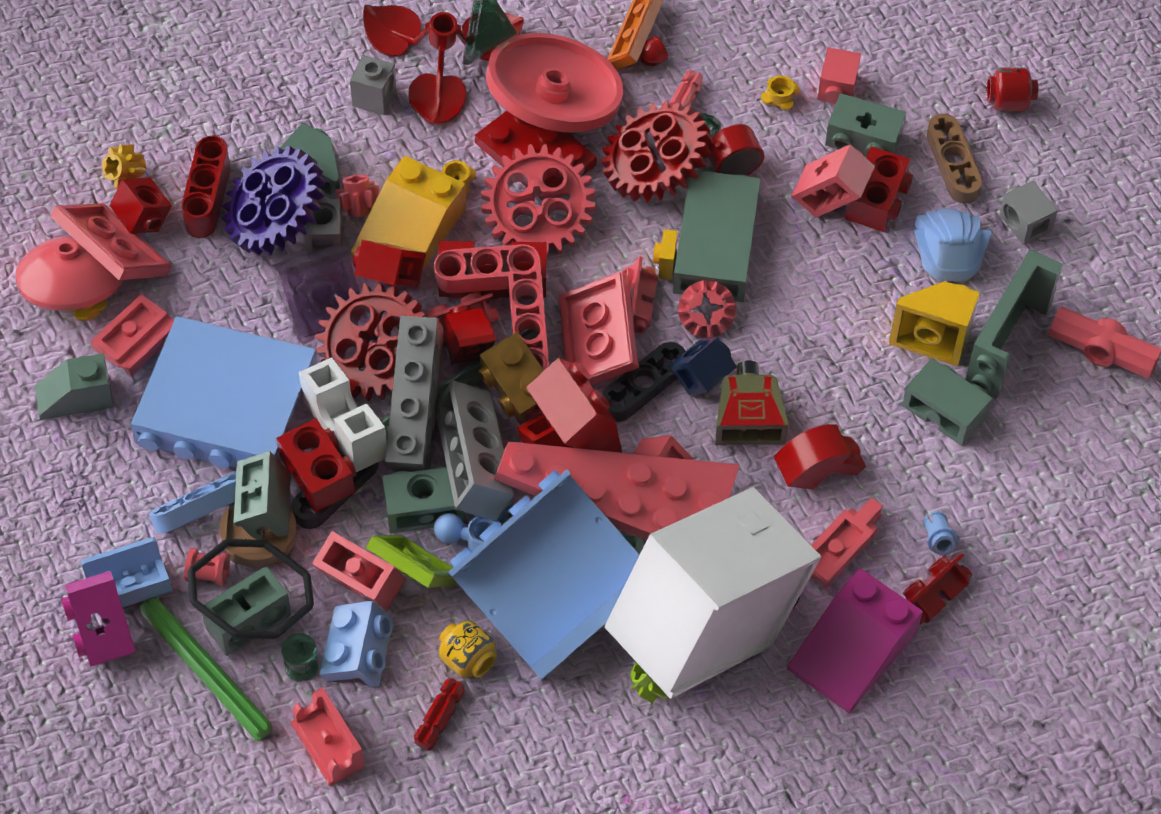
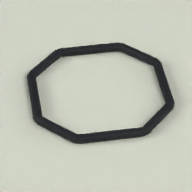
M223 540L194 563L187 572L189 599L192 606L235 638H279L311 611L314 606L311 575L309 572L265 540ZM228 546L265 548L303 577L306 605L275 631L236 630L197 600L195 573Z

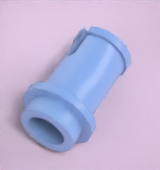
M930 512L934 522H931L928 515L923 520V525L928 533L927 544L932 552L939 555H948L954 551L958 543L956 532L949 527L948 519L943 512Z

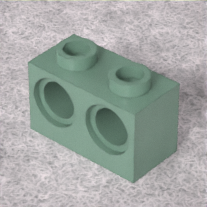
M267 566L204 604L233 628L241 631H267L291 616L288 593ZM202 614L205 629L226 656L253 640L232 637Z

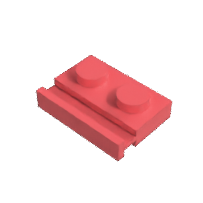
M140 294L91 340L92 349L99 354L104 353V357L118 368H123L131 377L164 346L174 320L168 316L166 311Z

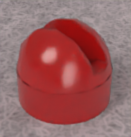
M653 36L646 40L640 59L645 65L653 67L668 60V52L662 41L658 37Z

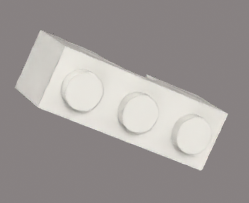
M331 357L300 371L299 378L303 403L313 417L317 418L324 430L330 428L338 442L339 448L337 449L343 457L347 455L350 458L356 472L386 459L387 439L385 426L368 404L357 408L351 394L349 379Z

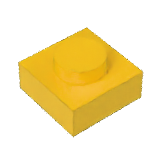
M663 229L662 243L655 242L653 264H659L658 279H673L678 230Z

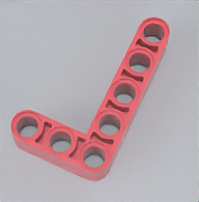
M518 244L452 249L441 252L434 261L435 281L440 290L446 293H465L509 289L512 334L518 332L520 335L524 330H535L539 334L535 339H522L542 369L545 370L549 367L541 265L536 249L530 245ZM525 261L529 262L532 268L520 271L515 268V265ZM485 264H491L496 267V270L489 274H484L478 269ZM448 267H455L460 270L457 275L452 277L442 273ZM529 295L534 297L536 301L530 305H522L517 300L521 296ZM534 410L527 414L526 422L543 413L542 410Z

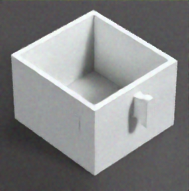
M752 487L651 533L604 627L671 699L770 648L822 556Z

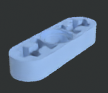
M236 472L228 474L151 511L149 517L156 533L161 534L172 531L235 502Z

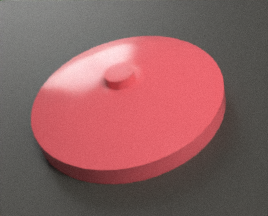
M527 33L504 40L491 53L486 70L488 88L503 108L529 124L552 131L574 133L602 127L614 118L623 96V84L620 75L603 55L581 42L554 34Z

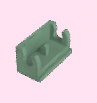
M271 451L237 461L233 523L237 527L241 526L251 537L257 540L263 539V532L259 529L260 527L271 529V532L278 537L288 535L291 473Z

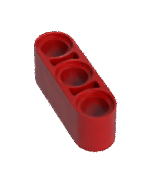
M215 135L204 137L198 141L182 199L185 229L189 235L195 238H205L215 232L230 175L227 144L224 139Z

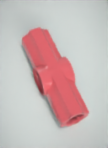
M1063 306L1058 309L1048 332V336L1083 350L1085 358L1095 365L1107 367L1113 363L1148 379L1153 374L1161 356V348L1128 335L1125 327L1118 321L1110 318H1102L1096 321Z

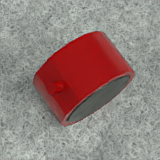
M744 124L731 125L721 129L711 137L713 143L708 146L711 155L707 157L715 173L749 176L762 165L765 158L764 151L750 126Z

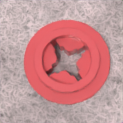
M702 280L690 285L684 291L679 300L678 314L682 325L688 332L701 338H713L723 334L730 328L735 318L736 304L731 292L719 282ZM703 294H707V299H709L712 305L723 306V308L712 312L710 325H707V320L702 313L691 312V310L702 306Z

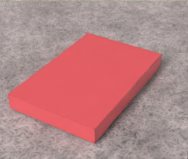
M104 203L58 205L54 207L50 215L54 221L118 280L166 277L172 267L167 260L138 234H130L117 215Z
M623 271L559 295L565 360L570 363H580L591 377L588 380L590 385L639 368L628 276Z

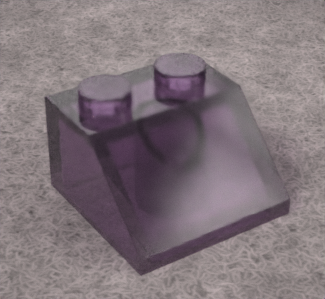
M340 244L271 265L282 303L298 340L325 332L326 329L318 322L319 320H330L331 316L326 311L327 307L336 310L340 307L336 300L337 296L347 301L350 299L349 288L360 294L348 250ZM362 315L359 320L367 318V315Z

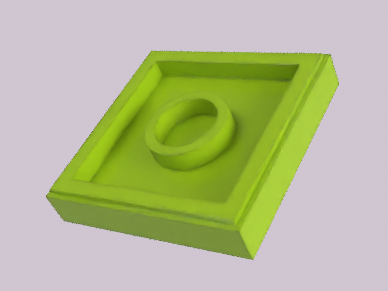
M375 535L371 537L366 546V549L395 566L402 574L415 579L427 588L449 587L458 584L448 573L454 568L453 566L404 535Z

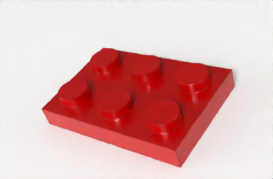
M505 111L475 134V144L503 168V155L514 160L515 149L518 148L523 155L528 154V146L532 144L535 153H540L542 146L547 144L548 154L551 155L559 147L561 148V158L563 160L570 154H573V167L583 163L585 168L584 173L580 177L597 165V157L568 132L552 131L534 126L517 118L508 111ZM552 176L546 179L544 184L550 188L560 186L563 180L557 176ZM520 181L523 185H525L526 187H528V185H527L526 183Z

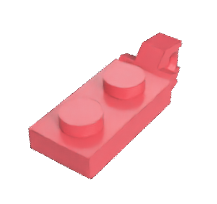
M871 497L858 512L852 508L848 511L844 510L811 545L822 556L810 577L824 589L831 585L874 538L878 531V527L874 524L882 516V504Z

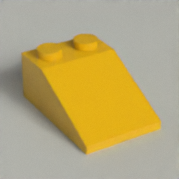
M404 155L386 179L351 250V255L354 256L357 247L361 246L362 240L388 243L425 252L424 269L439 248V241H444L466 210L465 183Z

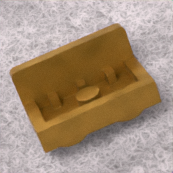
M516 332L480 354L481 368L478 370V373L489 389L495 387L501 398L498 399V402L508 418L514 416L521 425L527 421V414L539 407L526 387L544 370L521 336Z

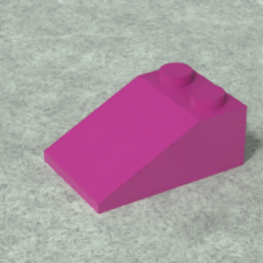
M859 568L831 601L787 665V670L850 714L917 634L923 611Z

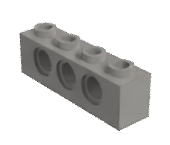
M400 316L385 462L393 472L402 470L414 472L430 469L444 329L438 318Z
M452 380L437 401L436 416L455 509L496 521L504 508L510 506L514 497V488L494 480L504 449L491 392Z

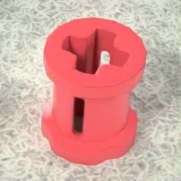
M190 548L187 553L184 572L186 582H188L187 572L189 568L206 555L205 553H199L197 548ZM222 552L220 556L214 557L195 573L196 579L216 582L217 586L224 587L229 575L230 554Z

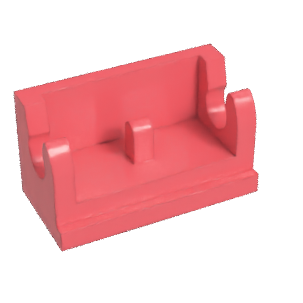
M322 687L313 692V702L308 707L302 708L300 703L295 704L292 710L294 720L291 721V725L328 785L332 786L363 769L364 759L361 746Z

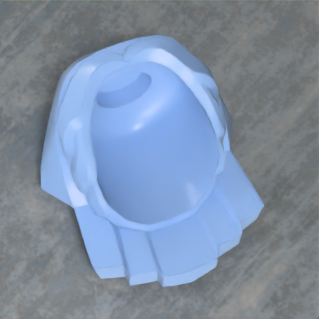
M941 208L936 209V211H926L924 215H917L914 224L917 229H914L924 270L940 282L953 281L961 283L971 279L981 267L992 231L981 229L979 216L970 215L969 212L959 211L958 209Z

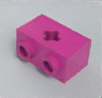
M111 571L65 585L68 597L61 598L67 621L76 619L80 633L74 634L72 637L79 657L87 655L91 667L136 652ZM99 612L102 625L94 627L91 614Z

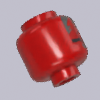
M999 67L993 76H988L987 102L993 103L994 108L999 112H1025L1028 110L1031 100H1037L1038 80L1032 79L1031 73L1027 68Z

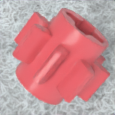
M352 175L342 180V189L335 190L336 199H340L342 211L347 210V215L350 217L369 215L380 193L379 185H375L374 181L369 182L367 175Z

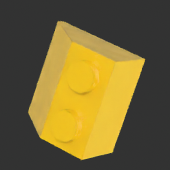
M944 281L900 297L896 304L889 344L958 366L971 333L980 292L972 290L965 285Z

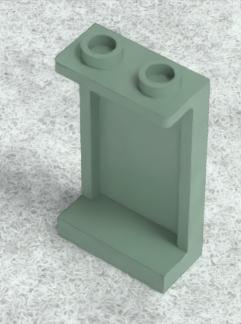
M695 170L699 177L697 179L689 177L674 271L673 293L683 294L690 285L707 280L719 282L731 292L736 302H744L761 178L715 173L709 170Z
M1029 249L974 343L966 381L980 386L993 398L997 399L999 397L1010 360V354L1001 349L1026 306L1042 314H1047L1054 299L1063 266L1062 263Z

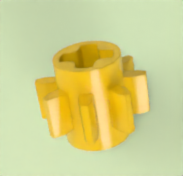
M133 144L109 147L110 154L106 155L102 161L105 179L114 180L115 188L119 187L122 179L140 178L146 172L143 153L134 152Z

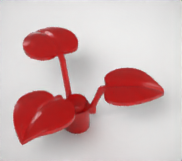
M365 5L363 10L365 34L374 49L384 55L401 56L407 51L409 44L416 46L429 34L430 44L438 49L437 76L430 73L417 76L409 86L408 98L414 111L427 122L435 125L447 123L455 118L462 110L466 100V89L462 79L454 75L443 76L445 50L455 44L456 35L464 46L472 45V51L476 57L489 61L490 55L496 46L508 38L520 35L524 24V18L517 15L485 12L472 15L466 19L461 31V25L457 24V20L452 14L438 12L432 16L430 23L427 22L425 24V29L421 32L420 19L409 8L397 5Z

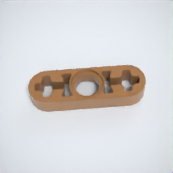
M937 114L929 121L927 140L949 195L957 202L971 203L980 194L982 185L981 175L958 120L949 114ZM943 131L946 132V133L949 132V134H948V142H946V143H945V139H946V138H945V136H944ZM956 153L963 158V161L951 163L946 160L945 155ZM961 174H963V181L965 185L969 187L971 186L970 189H966V187L963 184L959 185Z

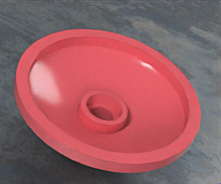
M71 235L53 238L37 245L20 261L15 276L17 288L27 301L45 309L59 311L77 310L100 303L115 293L123 280H118Z

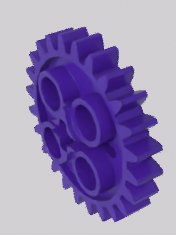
M289 145L285 150L276 146L273 155L265 150L261 161L253 157L252 168L242 167L241 170L244 175L242 179L234 178L232 180L237 187L235 190L226 192L232 199L222 206L228 211L222 217V220L228 224L224 230L231 235L229 239L247 253L252 251L257 256H260L263 251L270 256L275 247L283 252L286 241H290L295 245L298 232L303 235L307 234L305 224L307 222H316L315 218L311 216L313 211H319L323 208L317 203V200L326 196V193L319 189L326 184V181L321 177L324 171L317 165L318 162L300 148L295 150Z

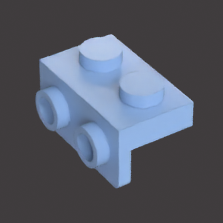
M154 537L81 561L86 578L111 571L122 608L153 597L158 598L162 594L173 591Z
M374 601L335 606L319 675L327 682L360 678L370 687L379 686L382 671L385 667L389 639L393 630V618Z

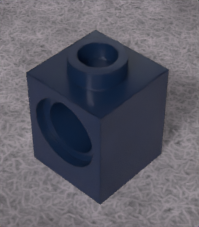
M718 337L697 341L669 365L688 395L708 393L725 376L737 368L731 358L729 348Z

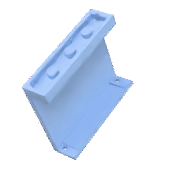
M176 316L131 422L135 444H139L141 447L151 451L160 449L172 452L184 459L196 458L209 461L220 468H237V461L271 451L276 457L278 454L276 438L286 433L301 394L299 372L317 364L316 349Z
M556 470L549 474L538 484L542 491L532 500L527 496L519 500L509 509L513 516L502 526L497 521L489 526L479 536L484 542L473 551L468 547L464 548L450 561L454 568L448 572L541 680L606 624L639 557L636 550L570 476L571 473L568 470H565L561 475Z

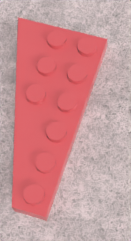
M508 441L494 480L537 496L542 491L538 484L549 474L556 470L561 475L565 470H568L571 473L570 476L617 529L647 540L651 533L730 498L739 464Z

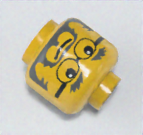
M463 621L457 625L451 623L440 634L439 657L459 677L471 678L474 676L479 678L493 666L497 658L495 653L496 643L475 622Z

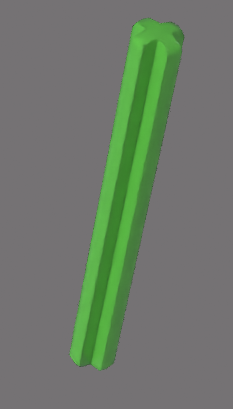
M153 597L141 604L140 610L144 618L249 734L257 741H261L273 730L271 722L157 597Z

